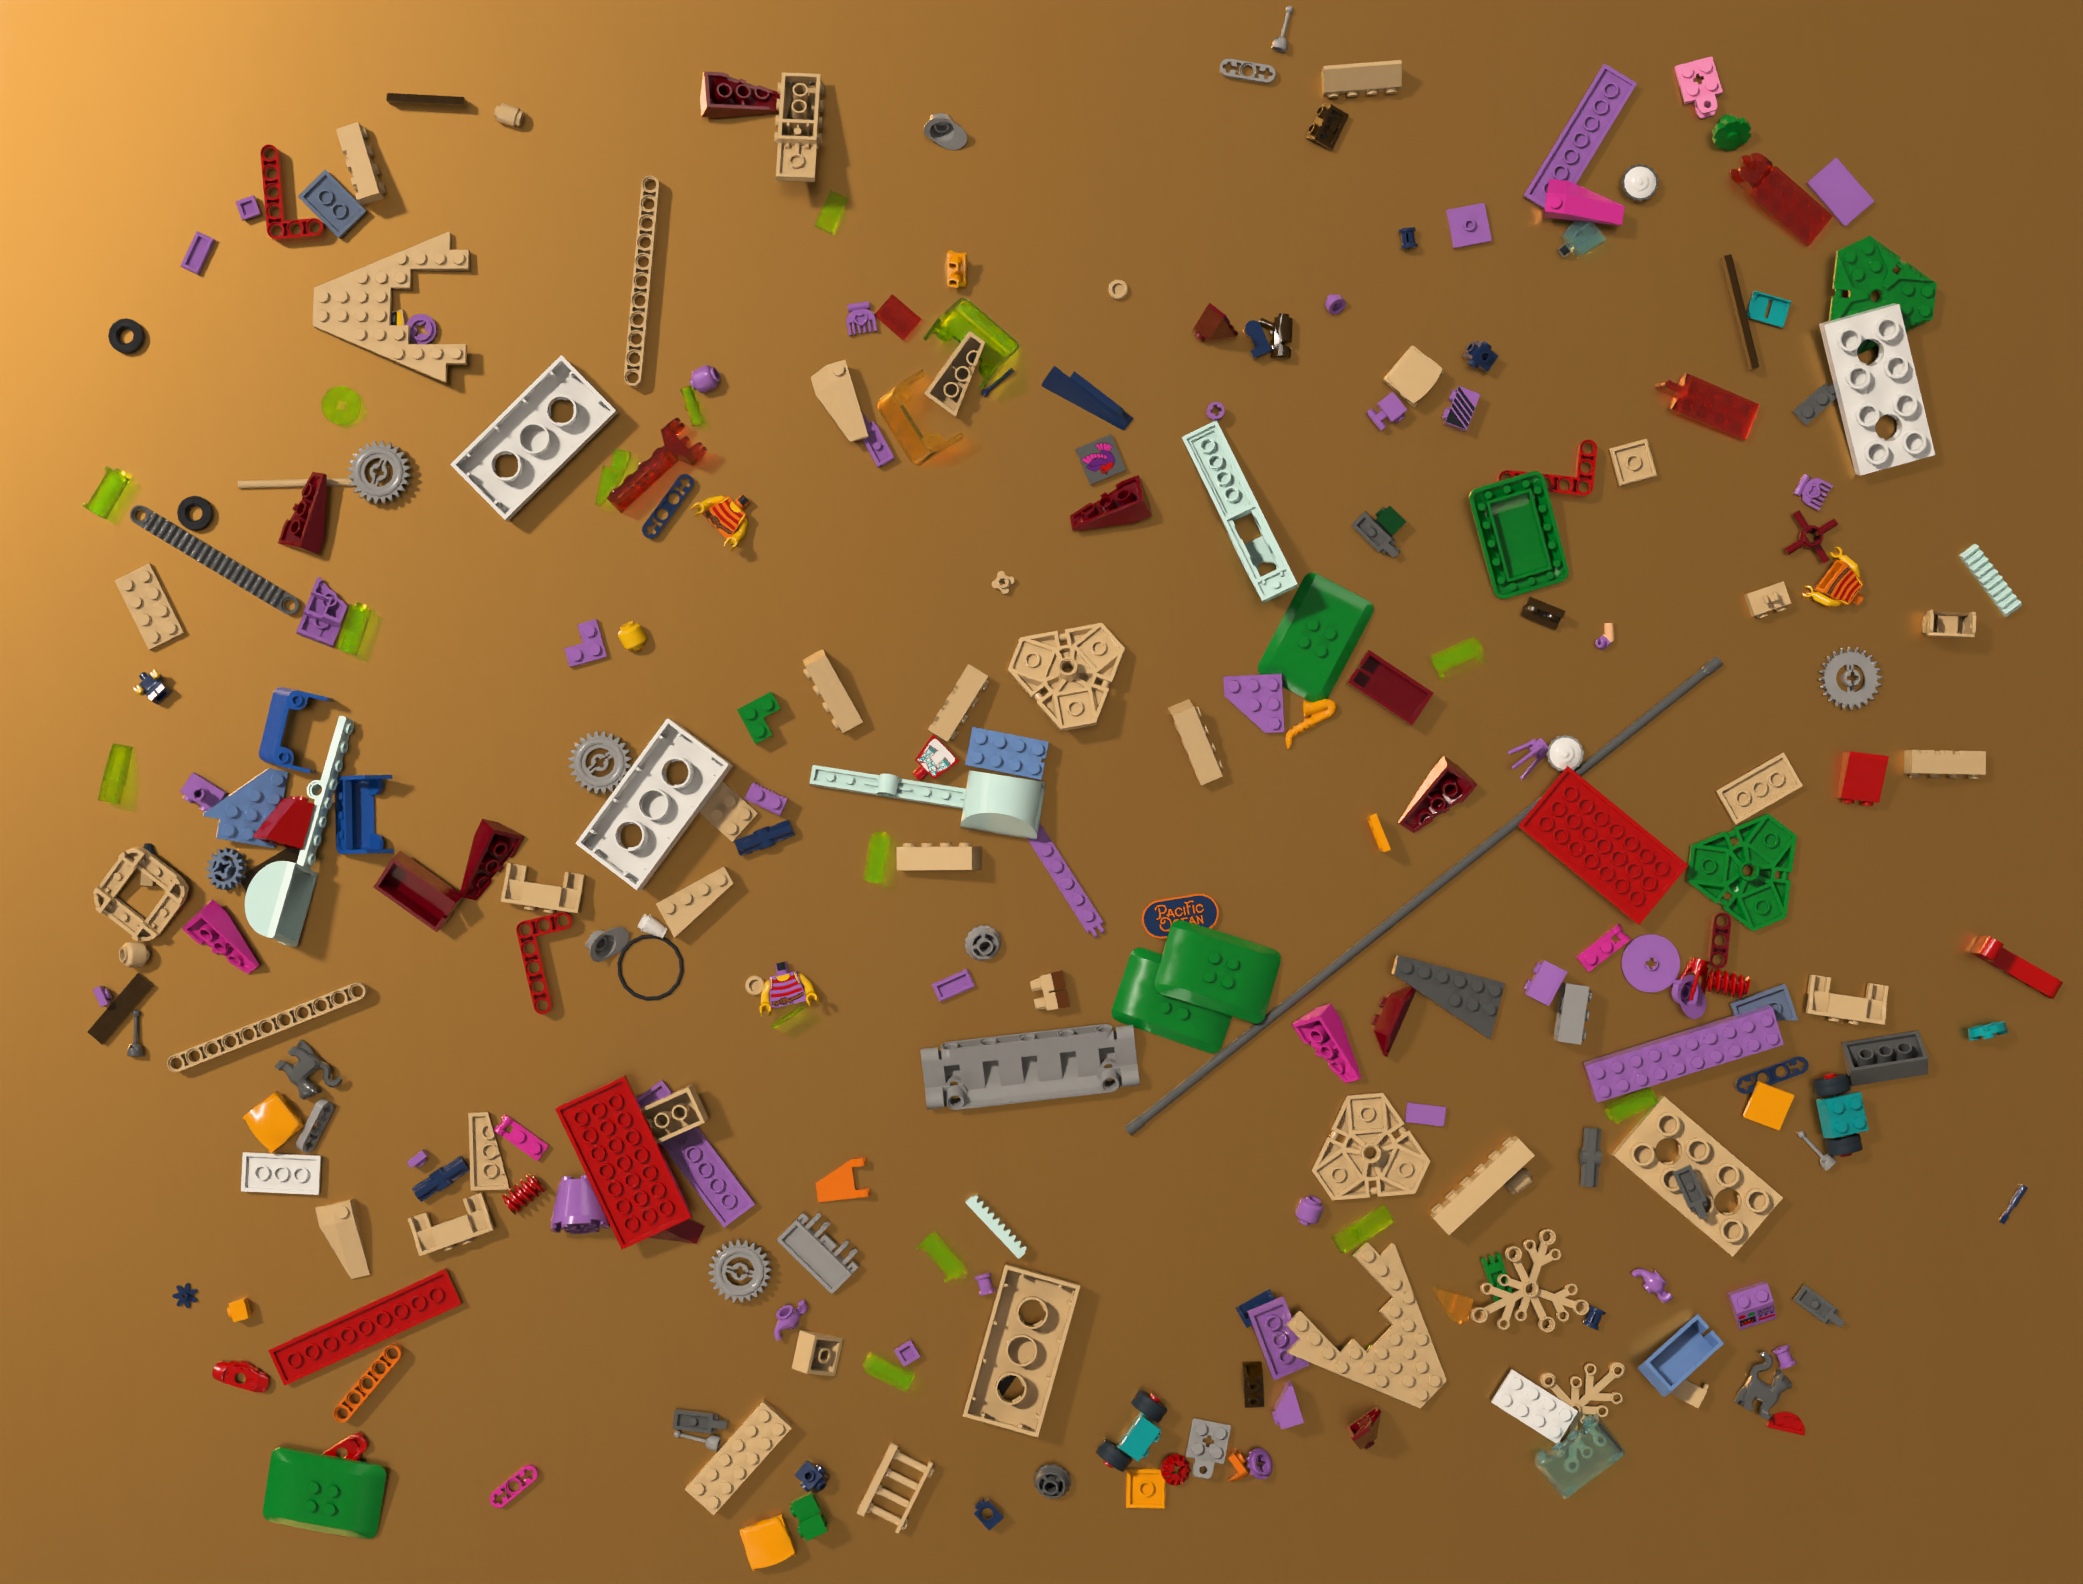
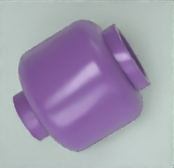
M704 365L692 372L690 383L694 390L697 389L699 392L705 393L718 387L720 376L715 367Z
M1308 1195L1300 1200L1295 1214L1300 1219L1299 1222L1301 1224L1310 1226V1224L1319 1222L1324 1207L1320 1199Z

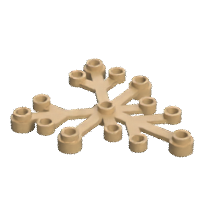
M1544 1229L1540 1232L1539 1240L1541 1243L1538 1252L1536 1250V1243L1533 1240L1527 1239L1523 1242V1248L1529 1252L1534 1263L1529 1277L1520 1260L1522 1257L1521 1249L1516 1246H1510L1506 1249L1505 1257L1513 1263L1521 1282L1511 1279L1506 1274L1499 1275L1497 1282L1501 1286L1508 1285L1519 1290L1510 1293L1493 1287L1490 1283H1483L1480 1286L1483 1294H1492L1502 1299L1484 1308H1474L1471 1311V1319L1474 1322H1485L1488 1314L1505 1306L1502 1318L1497 1321V1327L1506 1330L1510 1326L1509 1320L1515 1302L1522 1298L1519 1309L1514 1312V1318L1517 1321H1524L1527 1317L1526 1311L1529 1302L1531 1301L1539 1318V1329L1543 1332H1551L1555 1328V1321L1553 1318L1546 1316L1538 1296L1552 1301L1557 1312L1556 1318L1562 1322L1567 1321L1569 1318V1313L1564 1309L1563 1305L1572 1308L1573 1312L1577 1315H1585L1589 1311L1587 1301L1582 1299L1573 1301L1565 1298L1577 1293L1578 1288L1575 1284L1569 1283L1565 1286V1289L1555 1294L1539 1289L1536 1281L1541 1266L1552 1260H1558L1561 1257L1560 1250L1555 1248L1550 1249L1548 1254H1546L1548 1245L1553 1244L1556 1240V1234L1553 1230ZM1545 1233H1548L1549 1235L1548 1240H1544L1543 1238ZM1528 1242L1532 1243V1247L1530 1249H1528L1526 1246ZM1512 1250L1515 1251V1256L1513 1258L1510 1257V1251ZM1553 1251L1557 1252L1556 1258L1552 1257ZM1503 1276H1505L1507 1279L1506 1283L1504 1284L1501 1282V1278ZM1485 1285H1488L1490 1288L1488 1292L1484 1291ZM1530 1285L1532 1290L1528 1293L1526 1287ZM1570 1286L1574 1287V1291L1572 1293L1568 1291V1288ZM1579 1303L1582 1305V1309L1580 1311L1577 1310V1305ZM1477 1311L1481 1313V1316L1478 1319L1475 1317V1313ZM1519 1312L1523 1313V1317L1521 1319H1519L1517 1316ZM1561 1312L1565 1313L1564 1319L1560 1318ZM1502 1320H1505L1506 1326L1502 1328L1500 1323ZM1544 1321H1548V1327L1546 1328L1543 1327Z
M1613 1362L1609 1367V1373L1594 1386V1374L1597 1369L1593 1363H1587L1584 1366L1586 1373L1585 1395L1580 1399L1579 1387L1582 1385V1380L1578 1376H1573L1570 1379L1571 1399L1556 1384V1378L1552 1373L1545 1372L1540 1376V1383L1543 1387L1550 1388L1560 1400L1571 1407H1578V1413L1569 1427V1435L1560 1444H1556L1553 1447V1453L1558 1457L1563 1456L1565 1449L1568 1448V1457L1563 1462V1466L1568 1472H1576L1579 1469L1580 1463L1576 1458L1577 1448L1585 1458L1591 1457L1593 1453L1591 1447L1585 1445L1577 1436L1578 1420L1592 1434V1440L1597 1446H1604L1608 1442L1607 1433L1603 1430H1598L1584 1415L1596 1414L1600 1417H1605L1608 1414V1408L1604 1405H1585L1590 1400L1612 1401L1614 1404L1622 1402L1623 1397L1619 1392L1599 1393L1613 1379L1624 1376L1625 1367L1620 1362ZM1593 1366V1372H1587V1367ZM1616 1367L1621 1368V1372L1619 1374H1616L1614 1372ZM1547 1377L1552 1379L1550 1384L1545 1383ZM1579 1379V1384L1573 1385V1380ZM1616 1394L1620 1396L1618 1401L1613 1400V1396ZM1600 1408H1605L1604 1414H1599ZM1599 1435L1604 1436V1440L1602 1442H1598L1597 1440ZM1557 1447L1562 1448V1452L1560 1454H1557L1555 1452ZM1585 1448L1590 1450L1588 1455L1583 1454ZM1571 1461L1575 1462L1574 1468H1569Z

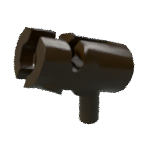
M1279 313L1277 317H1274V322L1261 318L1259 321L1260 325L1270 329V333L1273 335L1272 340H1270L1271 356L1275 358H1291V348L1285 346V344L1292 342L1293 318H1290L1289 314Z

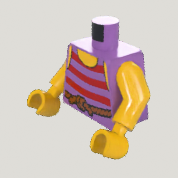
M781 962L775 964L777 975L769 977V980L764 984L759 1010L760 1016H763L762 1012L766 1010L769 1011V1016H771L772 1008L807 1001L809 1007H812L810 1002L816 1000L817 1004H819V999L815 994L812 983L803 974L797 971L788 972L787 963Z

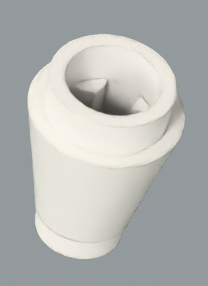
M644 914L637 926L641 929V932L661 938L664 937L668 929L650 914Z

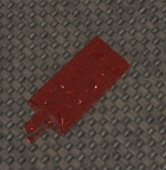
M1684 373L1678 384L1667 380L1655 385L1657 390L1672 395L1670 410L1743 441L1747 438L1760 405L1688 373Z

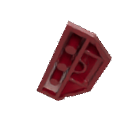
M1411 986L1388 993L1387 997L1383 996L1379 1004L1381 1011L1379 1015L1375 1014L1371 1025H1373L1372 1030L1381 1053L1388 1057L1417 991Z

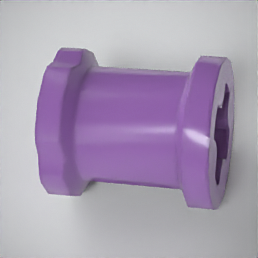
M1219 402L1211 403L1207 409L1208 418L1213 421L1220 420L1225 412L1224 406ZM1213 407L1221 410L1218 416L1210 412L1213 410Z
M991 1272L974 1277L978 1281L979 1296L996 1291L991 1282Z
M1789 1344L1773 1350V1353L1777 1355L1780 1362V1369L1789 1368L1797 1363L1790 1354Z

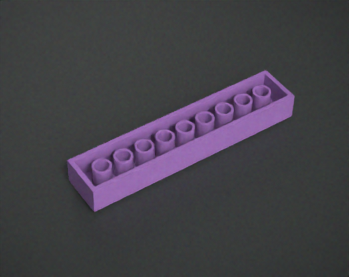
M1766 1005L1583 1062L1594 1099L1596 1102H1601L1784 1045L1773 1007Z

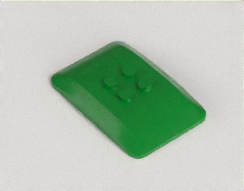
M1531 471L1475 488L1470 492L1469 501L1492 588L1498 598H1510L1566 580L1569 570L1545 478L1540 472Z
M1317 573L1307 574L1303 578L1258 664L1259 674L1282 673L1283 687L1310 702L1328 699L1373 614L1372 603Z
M1177 920L1170 926L1154 981V989L1160 995L1252 1024H1258L1266 1016L1281 956L1278 951L1197 924Z
M1135 948L1130 954L1111 1010L1112 1017L1118 1022L1133 1025L1135 1028L1214 1054L1220 1051L1232 1017L1158 994L1154 989V981L1162 954L1145 948Z
M278 1447L271 1454L263 1516L270 1522L306 1530L362 1539L374 1538L379 1527L387 1472L383 1466L378 1464Z

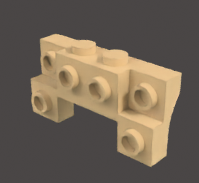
M507 863L500 902L525 905L524 909L536 911V907L544 908L543 912L554 914L555 910L579 913L585 881L584 874L565 872L563 887L527 882L528 866Z
M1810 974L1806 1013L1828 1016L1829 1021L1840 1022L1842 1018L1848 1019V1023L1859 1025L1860 1021L1885 1025L1889 986L1867 983L1865 998L1829 993L1831 977Z
M483 1192L463 1199L468 1214L432 1226L428 1212L408 1218L419 1256L442 1248L444 1251L455 1248L454 1244L462 1242V1245L472 1242V1237L494 1230Z

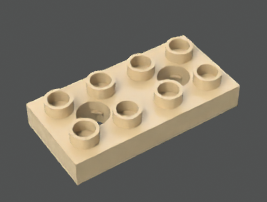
M1662 1095L1611 1153L1612 1156L1732 1257L1783 1199L1780 1194ZM1673 1138L1678 1143V1156L1674 1161L1661 1163L1656 1157V1145L1661 1140ZM1689 1164L1692 1166L1707 1199V1206H1704L1707 1217L1701 1220L1698 1218L1696 1211L1691 1212L1687 1207L1672 1172ZM1733 1189L1738 1198L1737 1207L1732 1212L1720 1213L1715 1205L1716 1195L1722 1190Z
M1005 1264L963 1417L1034 1437L1039 1436L1080 1290V1284ZM1032 1299L1037 1300L1042 1305L1043 1310L1046 1311L1045 1317L1034 1325H1027L1024 1323L1025 1321L1022 1319L1021 1314H1019V1308ZM1009 1375L1017 1376L1024 1387L1022 1396L1012 1401L1003 1399L1004 1397L1001 1395L1000 1390H997L1000 1380L1002 1381L1004 1378L1009 1377Z

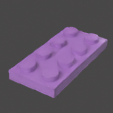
M1283 1296L1247 1311L1274 1380L1310 1365L1309 1362L1286 1352L1298 1338L1286 1326L1292 1317Z

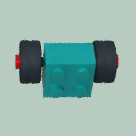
M1836 1073L1825 1074L1823 1078L1814 1080L1816 1095L1819 1097L1830 1096L1816 1100L1823 1138H1828L1825 1140L1828 1155L1847 1157L1851 1156L1854 1152L1861 1151L1863 1147L1860 1134L1858 1133L1869 1130L1861 1092L1845 1093L1851 1090L1848 1074L1836 1075Z
M1139 1390L1131 1404L1140 1411V1414L1122 1437L1119 1445L1104 1439L1098 1447L1096 1453L1108 1467H1114L1124 1472L1132 1462V1458L1138 1462L1141 1458L1144 1460L1150 1452L1149 1446L1151 1443L1155 1444L1162 1434L1158 1423L1162 1420L1168 1409L1160 1403L1161 1400L1152 1393L1149 1395L1143 1390Z

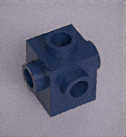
M1473 340L1467 346L1463 357L1468 360L1467 364L1472 368L1488 372L1498 358V355L1491 350L1492 346L1487 342Z
M808 1460L795 1474L802 1482L800 1486L807 1492L813 1491L818 1493L822 1491L830 1479L825 1474L827 1471L821 1465H816Z

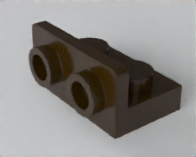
M1323 103L1316 111V117L1308 128L1306 138L1316 141L1327 149L1333 150L1349 115L1332 104Z
M1529 596L1520 615L1556 630L1566 611Z

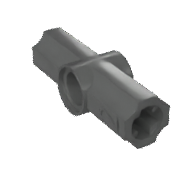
M1584 1127L1583 1148H1581L1580 1165H1582L1580 1186H1598V1172L1602 1160V1150L1600 1149L1602 1129Z

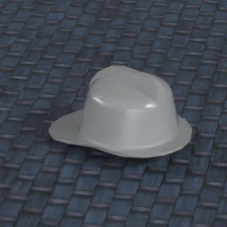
M933 113L930 120L924 126L926 137L946 149L957 150L965 146L967 142L965 130L954 123L952 117L948 114Z
M623 927L593 932L585 943L586 948L590 951L591 959L595 962H601L622 951L629 941V933Z

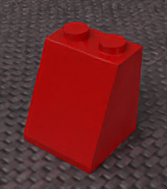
M1853 751L1843 752L1837 798L1843 799L1842 803L1854 804V800L1862 801V805L1873 806L1874 803H1879L1889 756Z
M302 796L283 798L254 833L253 838L289 849H303L315 804L308 802L309 799Z

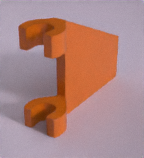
M866 1157L849 1160L815 1183L818 1203L871 1196L870 1188L855 1189L853 1167L867 1165Z

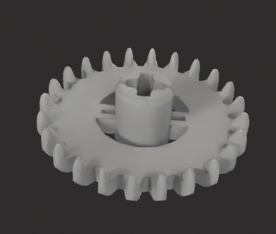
M373 441L372 447L366 443L365 450L359 447L360 454L353 453L356 460H349L353 467L347 468L348 471L352 472L348 478L354 480L350 483V486H357L354 493L361 491V499L367 495V502L369 503L373 498L375 504H378L379 499H381L383 504H386V498L393 502L392 495L400 498L398 491H406L402 485H409L410 483L405 478L411 477L410 474L406 473L411 467L404 465L409 459H402L405 453L400 452L397 454L399 447L396 446L391 449V442L385 447L384 441H381L379 446L376 441ZM380 458L379 463L374 464L370 468V476L373 478L370 484L365 475L366 467L373 459ZM387 461H389L393 468L392 479L386 485L378 487L379 482H384L389 478L390 472L386 467ZM382 468L384 475H379L378 477L376 470H381Z
M1849 646L1845 653L1844 649L1840 648L1839 654L1836 651L1832 652L1834 658L1826 657L1829 662L1828 664L1822 663L1825 670H1820L1819 673L1824 675V677L1818 680L1824 682V684L1820 686V689H1826L1823 696L1830 695L1828 702L1835 700V707L1841 703L1843 710L1847 705L1850 710H1853L1855 704L1858 709H1861V702L1868 706L1867 698L1873 701L1875 698L1872 696V693L1879 694L1875 687L1882 686L1877 680L1882 679L1883 676L1876 673L1881 671V668L1874 667L1878 661L1871 662L1873 655L1865 657L1866 650L1859 654V647H1856L1854 652H1852ZM1846 665V671L1841 675V682L1847 687V692L1838 686L1836 680L1839 669ZM1854 665L1859 667L1864 675L1863 685L1856 692L1854 686L1860 683L1861 674L1854 670ZM1851 675L1855 677V680L1851 682V680H1847V676Z
M595 731L594 737L587 733V740L580 737L582 744L574 743L577 750H570L575 755L568 758L574 762L568 767L575 769L570 775H577L578 777L574 782L582 781L580 788L587 785V792H590L592 788H594L595 794H598L599 789H601L603 794H606V788L613 792V785L617 787L619 781L624 778L623 775L627 774L626 768L632 767V765L627 764V761L632 760V757H626L630 750H623L626 743L618 744L620 737L613 740V733H610L608 737H606L605 731L602 732L601 736ZM598 748L609 751L605 755H594L591 765L588 768L586 767V759L591 751ZM598 758L605 759L603 762L604 767H595L598 763ZM614 758L613 770L604 777L592 775L596 770H607L610 765V759Z
M737 1239L736 1245H734L730 1240L729 1247L722 1244L723 1252L716 1249L718 1257H711L715 1263H710L709 1267L714 1270L709 1271L708 1274L714 1277L709 1281L716 1282L713 1289L720 1288L718 1295L720 1296L725 1293V1300L731 1296L733 1303L737 1298H739L740 1303H743L744 1297H746L748 1302H750L751 1295L758 1298L757 1291L764 1293L761 1286H769L765 1279L772 1278L766 1274L772 1271V1268L766 1267V1265L771 1261L764 1260L767 1253L760 1254L762 1247L754 1249L755 1242L748 1246V1240H745L744 1244L741 1245L740 1239ZM736 1257H743L752 1263L754 1270H749V1266L745 1262H737L733 1266L727 1264ZM739 1266H742V1270L746 1272L742 1273L741 1276H739L738 1272L735 1271V1269H738ZM726 1272L731 1273L732 1277L736 1280H743L746 1277H752V1280L745 1285H735L728 1280Z

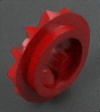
M1179 1454L1168 1456L1161 1466V1474L1165 1482L1174 1486L1183 1484L1189 1479L1188 1476L1191 1472L1190 1463L1184 1456ZM1174 1466L1182 1467L1178 1471L1179 1474H1172V1472L1175 1470Z

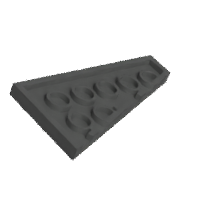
M1396 955L1391 974L1419 991L1456 1018L1465 1022L1487 1039H1491L1505 983Z

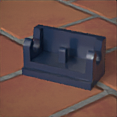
M1270 1289L1236 1307L1246 1328L1252 1326L1247 1311L1275 1300Z

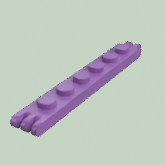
M1039 822L1037 839H1028L1086 932H1092L1095 938L1098 937L1095 929L1098 928L1101 934H1103L1105 931L1101 925L1104 922Z

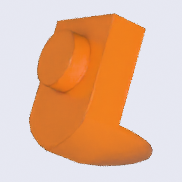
M1235 1449L1229 1454L1228 1459L1238 1472L1228 1480L1229 1482L1241 1480L1250 1475L1251 1471L1247 1467L1248 1464L1246 1462L1248 1461L1245 1455Z

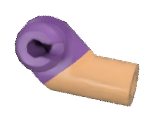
M1604 623L1605 633L1596 640L1597 648L1606 649L1614 642V623Z

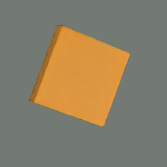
M1377 814L1367 816L1380 852L1391 850Z
M1758 1081L1743 1117L1780 1130L1795 1095Z
M1127 1468L1126 1508L1165 1509L1166 1482L1162 1477L1161 1469Z

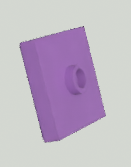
M1485 203L1446 210L1453 249L1492 241Z

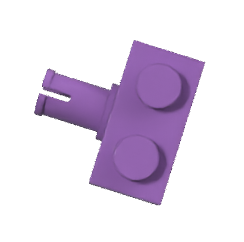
M192 772L180 791L184 794L183 798L192 804L194 801L200 804L199 808L204 812L229 794L195 772Z

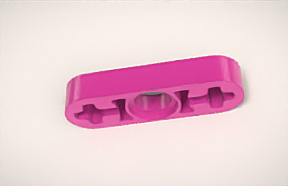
M527 1464L499 1486L490 1496L492 1506L496 1508L503 1507L534 1482L538 1477L537 1467ZM525 1469H527L528 1471L532 1469L534 1471L532 1474L533 1478H531L530 1476L527 1477L524 1480V1482L526 1483L524 1485L523 1481L519 1477H517V1475H520V1477L522 1478L526 1474ZM511 1481L519 1483L518 1491H511L509 1489ZM505 1487L508 1494L502 1498L503 1503L500 1501L496 1503L495 1494L501 1495L504 1492L502 1488Z

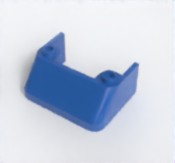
M286 687L275 689L259 749L260 759L269 764L315 774L316 770L292 765L294 754L290 749L282 747L290 709H303L307 704L308 697L332 702L333 698Z
M392 775L339 776L337 778V787L335 789L336 849L339 854L394 853V849H383L384 840L380 834H375L374 795H379L382 791V779H392Z

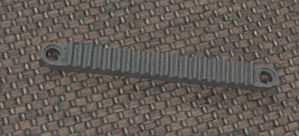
M137 505L131 510L130 518L135 524L259 599L288 615H294L299 611L300 602L295 596L145 506ZM138 510H144L146 513V517L142 521L136 519L135 514ZM287 600L295 602V607L291 611L285 608Z

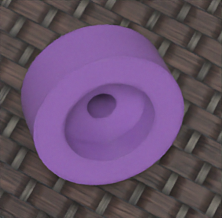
M1330 294L1327 296L1325 307L1330 314H1338L1345 308L1346 301L1341 295Z

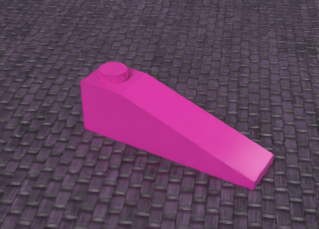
M1549 179L1544 217L1622 226L1625 206L1570 181Z
M213 899L203 906L182 927L200 945L205 943L213 948L211 952L216 955L221 953L227 957L229 963L243 972L249 974L259 966V963L227 912Z
M1332 1004L1318 1007L1292 1024L1301 1040L1306 1045L1309 1043L1316 1050L1315 1054L1319 1058L1322 1056L1329 1063V1068L1345 1083L1361 1079V1074L1342 1021Z

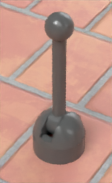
M134 1010L132 1012L134 1016V1040L128 1047L127 1056L142 1057L143 1048L137 1043L140 1011Z

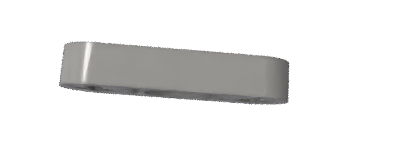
M1229 58L1224 59L1220 64V73L1227 78L1269 84L1274 80L1276 74L1275 69L1266 64ZM1227 63H1230L1232 68H1237V64H1239V75H1236L1237 70H1230V73H1227L1223 66H1227ZM1250 66L1253 69V74L1251 76H1244L1242 73L1243 67ZM1256 67L1260 68L1259 72L1264 73L1265 70H1269V73L1272 74V76H1269L1268 79H1264V75L1258 74V78H1254L1256 75Z
M320 1099L315 1104L296 1142L297 1148L304 1153H310L315 1148L334 1110V1105L328 1100ZM316 1122H318V1124H317V1126L315 1127V1129L312 1130L314 1124H315Z

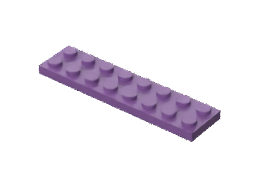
M1605 63L1603 64L1523 197L1545 210L1549 179L1565 180L1575 184L1578 182L1637 85L1636 82Z
M661 1080L638 1097L637 1100L642 1107L672 1092L664 1081ZM697 1126L660 1142L724 1228L755 1205V1202Z

